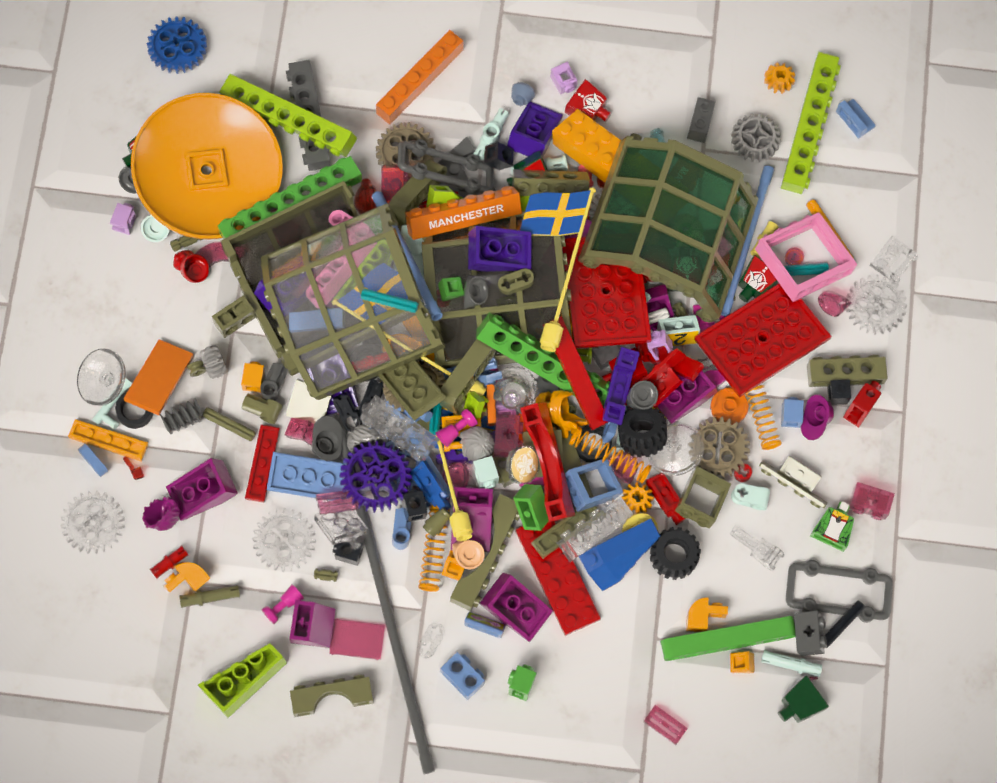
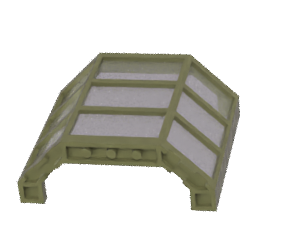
M388 203L261 257L263 283L266 289L263 291L264 296L272 305L270 312L274 320L277 319L278 321L277 331L280 337H283L286 344L283 345L285 352L291 356L307 385L310 397L316 400H321L446 348L440 330L435 326L433 320L431 321L429 315H425L428 313V310L422 299L397 230L393 228L399 224L392 207ZM365 288L415 301L418 303V309L416 313L363 300L361 292Z

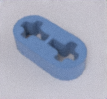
M86 444L77 449L100 477L108 472L104 464Z

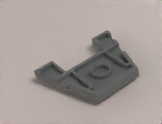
M466 137L449 153L466 158L473 154L475 150L469 138ZM444 159L438 162L447 167L446 176L464 181L469 180L461 164ZM443 182L439 184V186H448L451 190L458 191L459 196L463 198L472 195L467 193L464 188Z

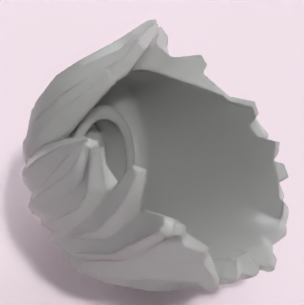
M362 424L355 427L348 434L347 447L353 453L354 447L360 450L361 443L367 447L368 441H370L372 446L378 441L379 446H381L387 440L375 427Z
M474 426L460 433L459 437L462 438L460 444H462L464 457H467L469 461L490 457L495 444L492 435L486 429Z

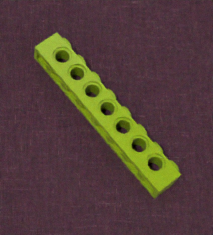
M821 52L817 54L780 189L802 194L804 188L808 189L811 179L808 178V173H812L815 165L812 158L817 156L819 145L816 144L817 140H821L824 129H821L822 123L825 124L828 113L825 110L826 107L829 108L831 105L832 97L829 95L831 91L834 92L837 81L834 80L835 75L838 76L841 65L838 64L840 57ZM821 73L827 74L828 77L823 76ZM817 89L823 90L824 93L818 92ZM813 105L819 106L820 109H815ZM808 121H813L816 125H811ZM804 137L810 138L811 141H806ZM799 154H805L807 158H803ZM795 170H800L803 174H797Z
M229 74L219 91L221 95L234 98L248 105L262 118L267 119L271 125L275 127L280 125L289 134L293 135V133L299 135V138L306 142L311 140L315 146L320 149L327 148L330 150V153L337 157L342 155L347 158L357 140L353 132L232 74ZM320 129L319 133L314 134L316 130ZM336 136L335 140L330 142V139Z

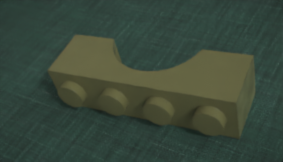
M357 675L353 677V680L345 681V678L335 679L330 684L317 682L313 684V687L307 688L305 685L294 687V690H290L294 718L314 714L318 703L329 695L344 696L352 703L353 707L374 704L370 679L365 677V675Z

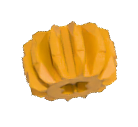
M777 62L775 66L770 65L768 70L765 71L764 76L766 78L764 83L768 84V90L774 89V94L778 90L781 94L785 90H791L795 83V72H791V66L786 68L785 63L780 66Z
M636 482L634 487L628 484V490L623 489L624 496L620 498V501L625 502L622 506L623 508L629 507V514L633 510L637 514L640 510L642 513H646V508L651 509L652 504L650 502L654 500V497L649 496L652 493L651 489L645 491L646 484H643L641 488L639 483ZM635 496H638L639 502H636Z

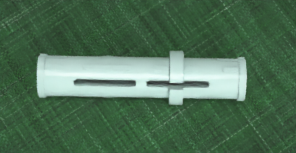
M764 650L761 660L762 663L798 671L799 674L806 673L820 677L822 671V664Z

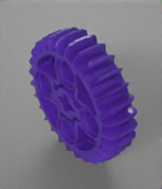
M368 441L367 447L361 443L360 450L354 447L353 453L349 452L347 455L349 459L344 458L343 463L345 465H341L340 468L343 472L339 474V477L342 478L340 485H346L342 488V492H348L346 495L347 499L353 497L352 505L359 502L358 509L364 505L366 506V512L369 510V507H373L374 513L377 507H380L381 512L384 511V506L391 510V503L397 506L398 500H403L402 494L408 492L406 488L411 486V483L408 481L412 479V475H408L411 472V468H406L409 465V461L403 462L405 454L398 456L400 450L392 451L393 445L386 448V442L379 446L378 441H376L375 445L372 446L370 441ZM377 454L386 456L389 460L380 463ZM368 456L373 461L368 463L365 462L363 458ZM358 461L361 471L351 475L352 468ZM395 466L398 471L391 472L389 467ZM375 474V476H379V479H376V477H372V475ZM400 478L399 486L394 492L390 482ZM360 481L363 486L356 487L353 485V482ZM371 490L374 499L366 498L361 494ZM386 491L389 496L382 497L379 495V492Z

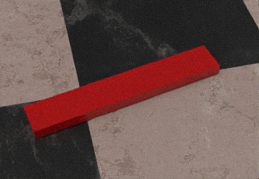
M559 316L558 323L561 324L564 330L559 347L556 348L555 353L590 429L594 430L607 423V421L602 420L604 408L562 316Z

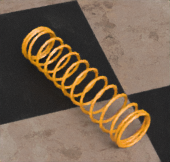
M759 385L752 390L761 389L765 385ZM762 392L754 396L747 395L748 393H746L747 397H751L748 400V403L752 404V406L750 407V410L754 411L752 417L757 419L754 422V424L759 426L756 431L761 433L758 438L760 440H764L761 443L762 449L770 450L780 446L782 444L781 440H772L764 443L767 440L776 439L780 435L771 436L769 438H760V436L764 433L776 431L778 428H772L766 431H758V429L762 426L775 423L774 420L766 422L764 424H756L758 420L773 416V414L770 413L763 415L761 417H754V415L757 412L768 410L771 407L767 406L759 410L752 409V407L756 404L766 403L769 401V399H764L756 403L750 402L752 398L764 396L767 394V392Z
M579 426L576 428L569 441V445L572 446L577 439L574 446L576 448L587 434L581 451H584L589 442L594 438L588 453L590 455L601 441L595 459L599 457L607 446L602 460L603 463L614 449L609 466L612 465L621 453L616 470H618L628 456L622 473L624 474L635 460L629 477H632L642 463L636 481L639 480L641 484L645 481L652 467L650 464L642 471L644 461H641L636 466L637 457H634L628 464L630 453L622 459L623 450H620L615 456L616 446L612 447L608 452L610 443L607 442L601 449L603 439H599L594 445L596 435H593L587 442L589 431L585 432L580 439L582 428Z
M431 505L429 507V516H432L431 512L436 513L439 511L437 510L439 509L438 506ZM440 532V534H439V536H446V535H447L446 533H441V532ZM428 533L425 535L428 541L424 543L425 546L428 548L423 550L424 554H426L427 556H424L422 558L425 564L421 565V568L425 571L420 573L421 577H423L424 579L419 580L420 584L418 588L424 591L436 592L439 591L438 585L430 583H421V581L431 580L439 582L441 580L436 578H427L423 576L422 573L430 572L435 574H441V572L435 570H427L423 568V566L443 565L440 563L427 562L424 560V558L433 557L443 559L444 557L439 555H430L425 551L430 549L444 551V549L430 547L426 545V543L436 542L444 544L446 542L443 540H432L427 537V535H430Z

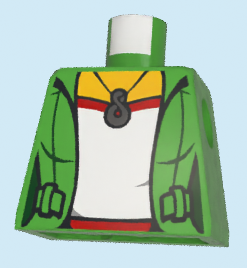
M839 502L837 509L829 507L812 531L810 537L844 552L848 546L854 518L847 515L850 505Z

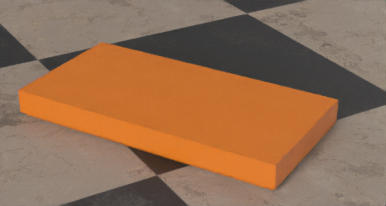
M159 339L124 396V401L160 415L186 371L187 366L192 361L194 354Z

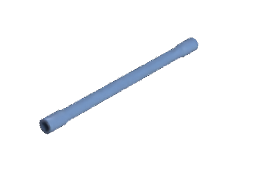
M764 166L759 180L760 183L756 193L759 200L721 315L725 317L730 315L735 292L768 186L771 183L774 168L771 166Z
M377 191L373 193L372 199L376 207L387 204L382 192ZM394 226L393 228L397 230L398 237L428 313L433 321H437L442 318L443 314L434 300L398 226Z

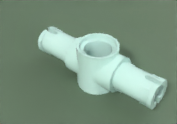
M499 108L493 121H490L483 128L480 143L473 153L480 156V160L484 159L485 146L499 141V134L503 129L502 125L509 116L506 110L503 113L502 108ZM493 132L495 135L488 136L487 133Z

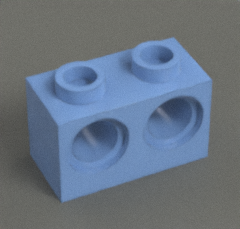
M457 652L440 668V672L468 700L485 684L483 679L485 676L478 668L474 670L471 667V661L466 655H460ZM459 663L463 669L460 672H454L451 668L452 665ZM467 678H474L477 683L470 687L466 685L465 680Z

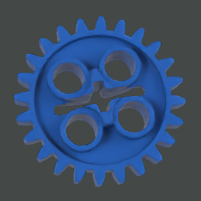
M176 16L175 21L168 17L167 23L161 20L162 26L155 25L156 30H151L152 36H148L147 51L151 55V61H155L156 67L161 65L162 71L168 68L169 73L173 69L176 74L179 73V69L186 73L187 67L193 70V64L199 66L198 60H204L202 54H206L207 42H205L206 36L203 35V29H199L198 23L193 25L192 20L186 22L185 17L179 21L178 16ZM182 33H187L186 36H180ZM164 38H170L168 41H162ZM187 49H191V50H192L191 52H188V53L184 52V51L187 50ZM168 54H174L172 57H166Z

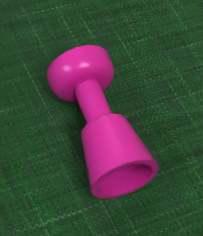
M468 409L461 412L462 419L454 426L450 424L435 432L445 447L448 448L459 435L458 432L467 424L470 427L478 424Z
M293 584L280 597L281 601L272 609L269 606L261 609L272 624L278 621L277 614L286 606L290 608L295 605V600L302 601L304 599Z

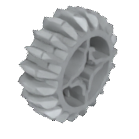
M753 113L750 115V118L745 115L743 120L739 119L737 125L735 124L733 127L734 131L731 133V143L735 144L734 150H739L738 156L744 154V160L749 157L751 162H754L755 158H757L759 163L762 161V157L767 161L769 156H774L781 143L779 138L781 133L778 131V125L773 126L774 120L767 121L768 116H765L763 119L761 114L755 117ZM755 127L753 130L744 131L748 128ZM757 133V136H756V137H758V139H757V142L755 143V140H756V139H755L754 137H755V134ZM765 144L768 145L764 148L757 149L758 146H765Z

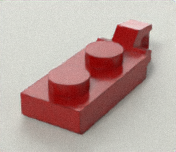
M661 472L645 481L646 485L652 490L653 496L668 518L671 517L676 526L683 523L686 518L675 512L680 498L665 474Z

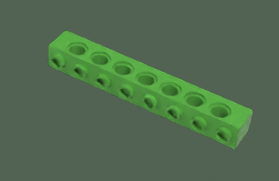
M351 156L341 158L336 164L322 168L315 175H308L303 181L289 185L286 190L272 194L267 200L258 201L253 207L239 211L236 216L222 220L217 225L219 233L225 239L342 181L347 186L353 187L362 182V174ZM336 174H343L340 178L335 177ZM321 182L327 183L325 186H319L318 184ZM304 191H309V192H311V193L308 194V195H303V194H302V192H304ZM289 199L294 200L291 204L285 203ZM271 208L277 209L276 212H269ZM254 217H260V218H261V219L258 220V221H252V219H253ZM239 225L244 226L241 230L235 229ZM247 240V241H245V242H243V243H241V244L235 246L234 248H236V247H238V246H240V245H242V244H244V243H246V242H248V241H250V240Z
M490 312L476 329V339L561 389L573 392L565 373L561 372L563 368L555 352L541 349V343L533 335L523 333L516 325H510L505 322L501 316L493 315ZM497 332H503L504 334H503V335H497L496 333H497ZM515 341L520 342V344L514 345L512 343ZM530 351L537 352L535 354H529ZM545 361H552V363L547 364ZM586 370L594 389H600L596 393L604 408L610 381L606 382L597 373Z

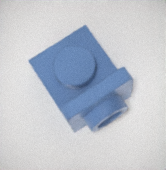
M496 370L483 371L477 380L483 383V386L486 388L487 385L495 384L496 380L502 379V372Z

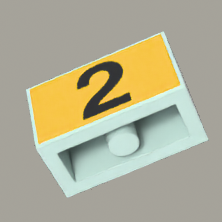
M696 315L658 320L657 331L665 330L670 340H672L673 347L697 344L694 337L700 333V328Z

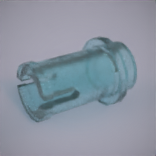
M657 128L650 132V138H657L658 142L666 143L663 130L661 131L660 128Z

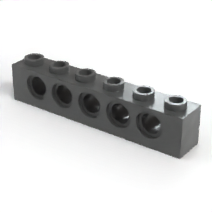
M310 60L288 63L289 70L286 71L287 82L291 81L292 87H289L290 97L295 99V105L321 117ZM301 80L305 81V83L298 84L297 82ZM302 97L308 98L306 101L300 100ZM320 129L316 130L314 134L319 133ZM299 138L300 148L305 150V154H302L303 164L308 165L309 171L322 169L326 166L330 167L327 148L311 151L310 148L317 147L314 145V142L311 140L306 142Z

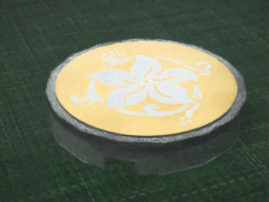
M519 445L509 452L506 459V472L509 473L508 477L514 483L528 484L537 476L540 461L535 449L530 446Z

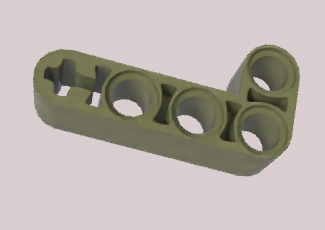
M431 159L424 163L428 171L442 175L447 173V167ZM413 176L393 196L389 204L394 211L399 226L407 225L405 212L417 208L428 197L429 185H439L441 182L429 178L418 180Z
M478 339L475 340L440 389L446 399L440 402L442 407L456 415L463 411L466 394L494 357L496 350Z

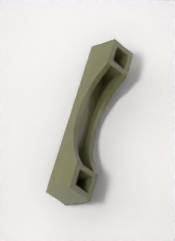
M502 494L499 495L492 509L494 540L490 552L475 571L458 580L450 597L451 603L469 611H472L473 607H478L482 598L479 596L482 589L486 590L490 579L487 578L490 572L494 573L498 565L496 559L498 555L502 556L506 548L504 542L507 537L511 538L515 528L512 525L515 520L519 521L520 519L513 499Z

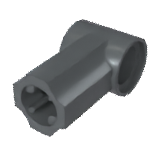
M272 364L260 388L262 399L277 400L279 390L288 372V369L282 364ZM267 389L274 390L272 394L265 393Z

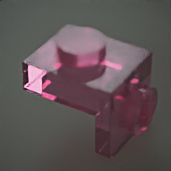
M291 418L285 436L290 439L302 440L311 445L314 424L308 420Z

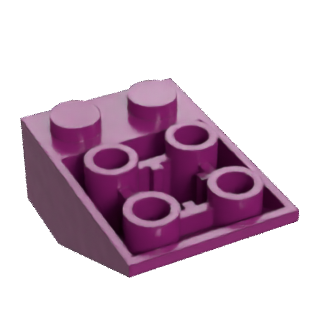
M454 487L459 511L461 510L469 515L473 530L471 533L472 537L469 540L478 542L483 547L484 552H490L493 489ZM453 504L452 513L455 512L454 504ZM451 531V550H452V544H454V543H456V542H458V541H457L456 538L453 536V532Z

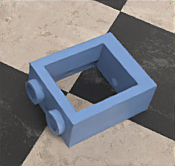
M603 459L570 469L565 473L571 500L577 512L615 500L623 493L621 484L617 480L612 466H609L607 459L603 463ZM598 469L608 492L590 498L579 475Z

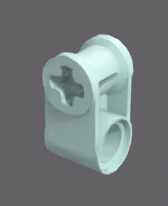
M741 483L732 491L731 499L738 505L751 507L756 510H767L770 490L764 487ZM739 491H742L743 497H740Z

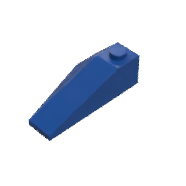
M649 519L581 554L579 558L589 576L602 591H605L619 583L624 578V575L634 567L640 557L650 549L661 535L653 520Z

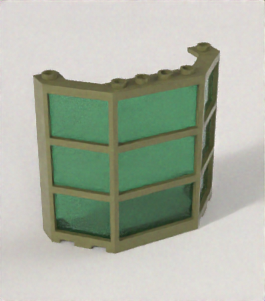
M626 136L619 143L578 261L588 268H596L600 264L629 267L634 273L644 274L654 282H661L669 289L678 290L684 296L694 298L702 308L696 312V316L701 317V320L704 322L712 323L720 318L759 199L756 195L752 194L753 189L748 182L743 180L744 175L741 171L687 145L670 139L665 143L658 142L657 138L644 137L642 141L634 140V136Z

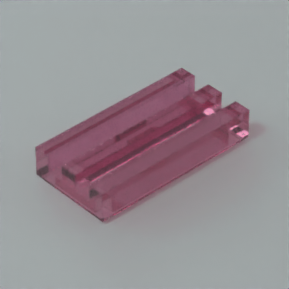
M339 491L316 494L320 515L358 510V502L352 505L353 497L337 499L346 497L348 492L343 493ZM335 499L334 501H327V502H323V501H322V500Z
M656 705L643 721L674 745H677L688 729ZM657 712L659 715H661L666 720L675 725L677 728H679L681 732L677 731L675 728H673L671 725L666 723L664 720L659 718L654 713ZM650 718H653L677 736L676 739L651 722Z

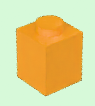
M254 361L244 364L241 382L243 391L261 393L260 388L264 382L265 375L264 365Z

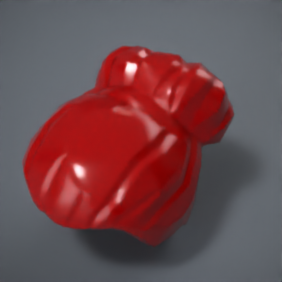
M183 250L174 255L173 266L181 272L186 280L191 283H200L206 280L209 274V264L204 257L194 254L191 250Z

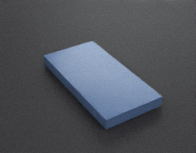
M273 452L267 490L344 503L345 492H342V488L346 485H340L342 478L339 477V474L343 472L340 470L341 465L345 464Z

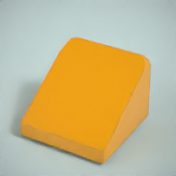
M749 651L730 653L731 673H754V654Z

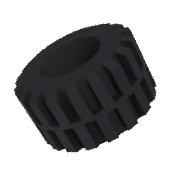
M652 407L643 410L635 408L626 410L622 425H618L621 448L626 453L629 452L631 456L637 455L640 458L642 456L650 457L651 454L656 455L657 451H662L668 439L666 418H664L663 413H659L657 408L652 409ZM647 430L644 433H639L638 431Z
M670 527L669 530L664 529L660 534L661 536L650 549V562H653L652 567L658 570L657 573L659 575L664 574L666 579L672 577V580H677L678 577L683 579L686 575L689 576L699 562L701 554L699 541H695L696 536L694 534L692 536L689 534V530L682 531L681 527L677 529ZM671 544L679 545L684 549L686 559L680 563L671 562L666 558L664 548Z

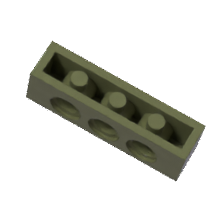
M513 169L512 187L519 192L520 196H530L545 192L575 193L589 191L590 179L588 172Z
M858 355L850 356L849 358L834 356L830 359L814 357L807 364L809 387H827L830 380L850 379V386L865 385V383L870 384L872 381L884 384L888 379L885 357H879V355H870L865 358H861ZM861 367H867L870 372H864ZM824 368H829L832 374L825 373ZM842 368H849L851 373H845Z

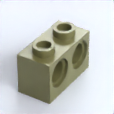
M244 295L212 316L214 325L224 338L256 318L253 307Z

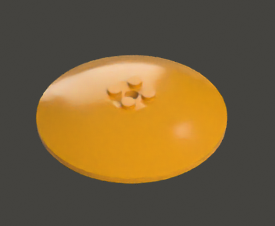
M195 93L167 102L153 112L145 121L133 145L131 174L140 201L158 222L168 229L187 237L206 240L221 239L222 237L217 225L222 220L236 216L239 211L253 207L258 201L267 200L272 194L279 191L281 185L282 155L272 129L251 107L225 95ZM208 166L212 172L205 175L201 172V168ZM254 217V218L252 219V221H258V220H260L261 218H260V217ZM239 225L235 229L241 230L244 226Z

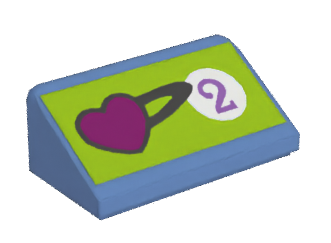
M468 612L464 621L465 626L497 638H502L506 626L503 623L472 612Z

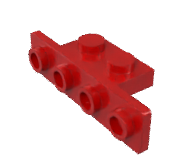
M678 348L669 352L661 363L655 365L647 376L640 379V381L652 382L656 386L658 399L653 406L654 408L683 383L673 370L686 357Z

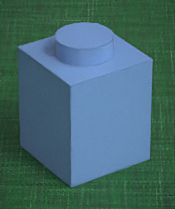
M796 397L784 399L781 410V427H801L803 423V400H799Z

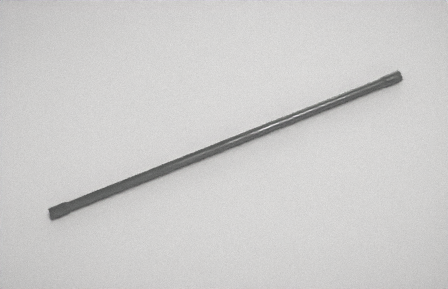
M334 416L342 427V459H349L347 455L350 451L347 447L346 429L340 416ZM355 466L352 468L351 475L356 473ZM358 481L353 482L354 486L360 487ZM356 502L354 505L419 751L423 774L435 772L428 750L367 512L364 505L358 509L359 502Z

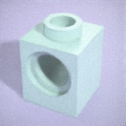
M490 456L473 461V469L479 488L485 487V489L495 487L499 482V476L493 457Z

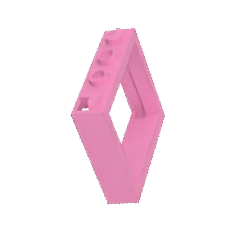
M819 212L812 216L807 215L799 222L794 221L784 229L782 227L778 228L771 235H764L763 238L758 240L759 243L755 248L792 302L852 274L857 266L855 260ZM813 229L839 266L797 285L771 247Z

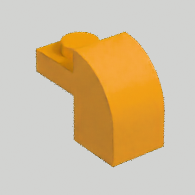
M181 562L173 566L178 573L176 575L174 573L170 574L164 580L166 583L163 587L168 592H171L185 580L191 589L196 591L210 577L199 565L191 562Z
M708 598L697 600L692 604L687 613L686 631H707L708 617L726 618L728 606H723L722 603H711V605H708Z

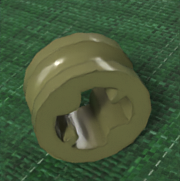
M195 361L187 366L188 370H191V377H196L206 372V368L203 367V361Z

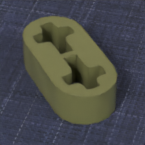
M521 269L504 275L498 281L499 290L505 295H510L527 289L534 284V274L529 269ZM523 275L529 277L528 282L522 280ZM508 281L510 284L509 289L504 286V282Z

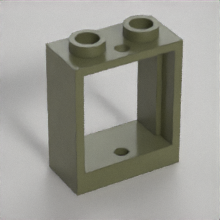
M697 466L688 479L675 512L684 518L697 522L701 527L710 529L716 522L731 483ZM694 483L718 495L710 516L685 503Z

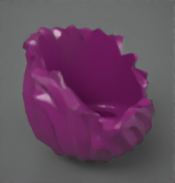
M164 496L163 500L154 499L153 503H149V507H144L142 521L146 528L165 531L171 529L179 520V506L173 498Z

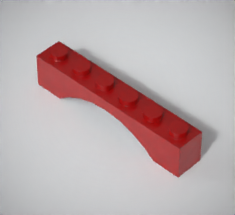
M535 403L521 407L520 410L525 428L534 443L541 464L545 490L544 503L549 522L573 517L575 512L547 403Z

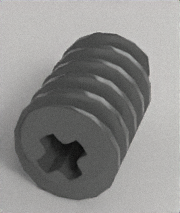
M196 398L193 399V405L187 401L186 408L180 404L179 411L173 407L172 414L167 410L165 411V417L160 414L166 430L171 435L173 434V428L179 432L180 425L186 429L187 422H189L193 426L194 419L196 418L201 422V416L203 415Z

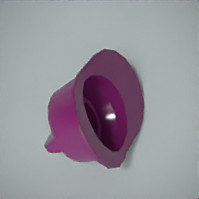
M821 395L811 396L805 406L801 432L808 440L819 439L823 435L827 424L834 417V409L831 402Z

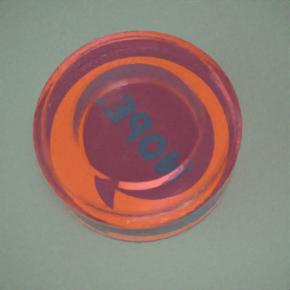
M790 248L786 252L784 259L787 265H800L804 260V254L798 248Z

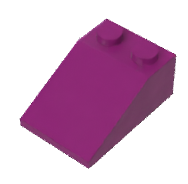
M703 371L699 373L694 382L678 375L683 383L657 406L671 424L704 404L717 393L716 386Z
M215 458L208 459L166 486L170 498H173L178 503L180 521L223 504L238 494L224 461Z
M503 572L479 603L494 617L528 642L533 639L553 612L551 608L517 579Z

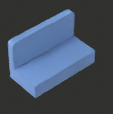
M854 99L849 102L844 100L839 103L836 110L837 114L858 139L875 128V123Z

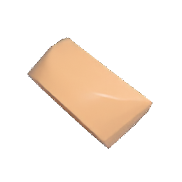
M466 540L452 544L453 555L461 567L475 569L483 562L485 556L484 549L478 542Z

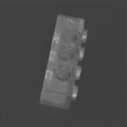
M376 395L362 412L360 419L365 426L377 430L381 437L389 438L396 447L401 450L405 449L417 461H426L439 442L438 437ZM378 417H385L387 422L379 421ZM394 428H401L403 433L395 432ZM410 439H417L419 444H413Z
M621 497L616 500L611 498L603 504L605 506L604 509L600 511L597 508L589 514L590 519L585 521L583 518L576 523L575 530L571 532L568 529L560 535L562 539L557 542V545L569 562L579 557L634 515ZM606 513L611 516V521L607 519ZM592 524L597 527V532L592 529ZM577 534L582 537L583 542L577 539Z

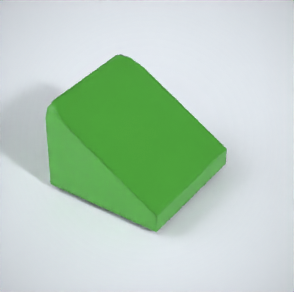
M460 277L442 278L438 283L442 301L464 296Z

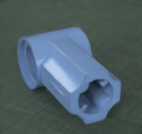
M400 508L395 510L392 544L396 549L403 550L408 547L410 542L411 522H406L404 510ZM402 535L406 540L399 542L396 540V537Z

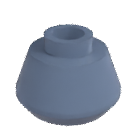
M517 82L512 85L511 98L516 105H527L535 97L534 89L530 85L523 82Z

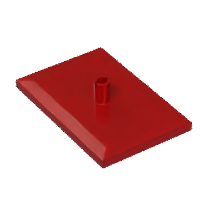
M637 233L597 236L592 250L632 255L638 240ZM581 237L569 279L570 283L567 286V290L570 289L571 291L569 309L575 347L587 348L650 343L652 339L643 274L634 273L631 268L619 265L600 264L596 268L584 266L582 262L578 261L586 237ZM566 238V247H562V252L567 254L568 265H564L565 271H568L577 238Z
M779 283L696 335L694 340L736 394L741 397L829 341L832 336L804 301L800 298L792 302Z

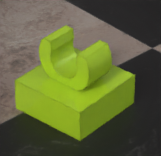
M475 391L468 392L463 409H468L475 419L481 418L482 412L486 411L484 404L488 403L489 400L485 396H479Z

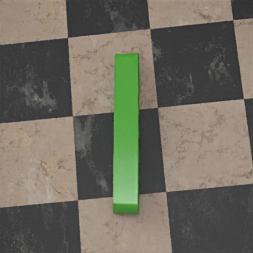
M793 616L667 638L660 642L664 661H672L796 637Z

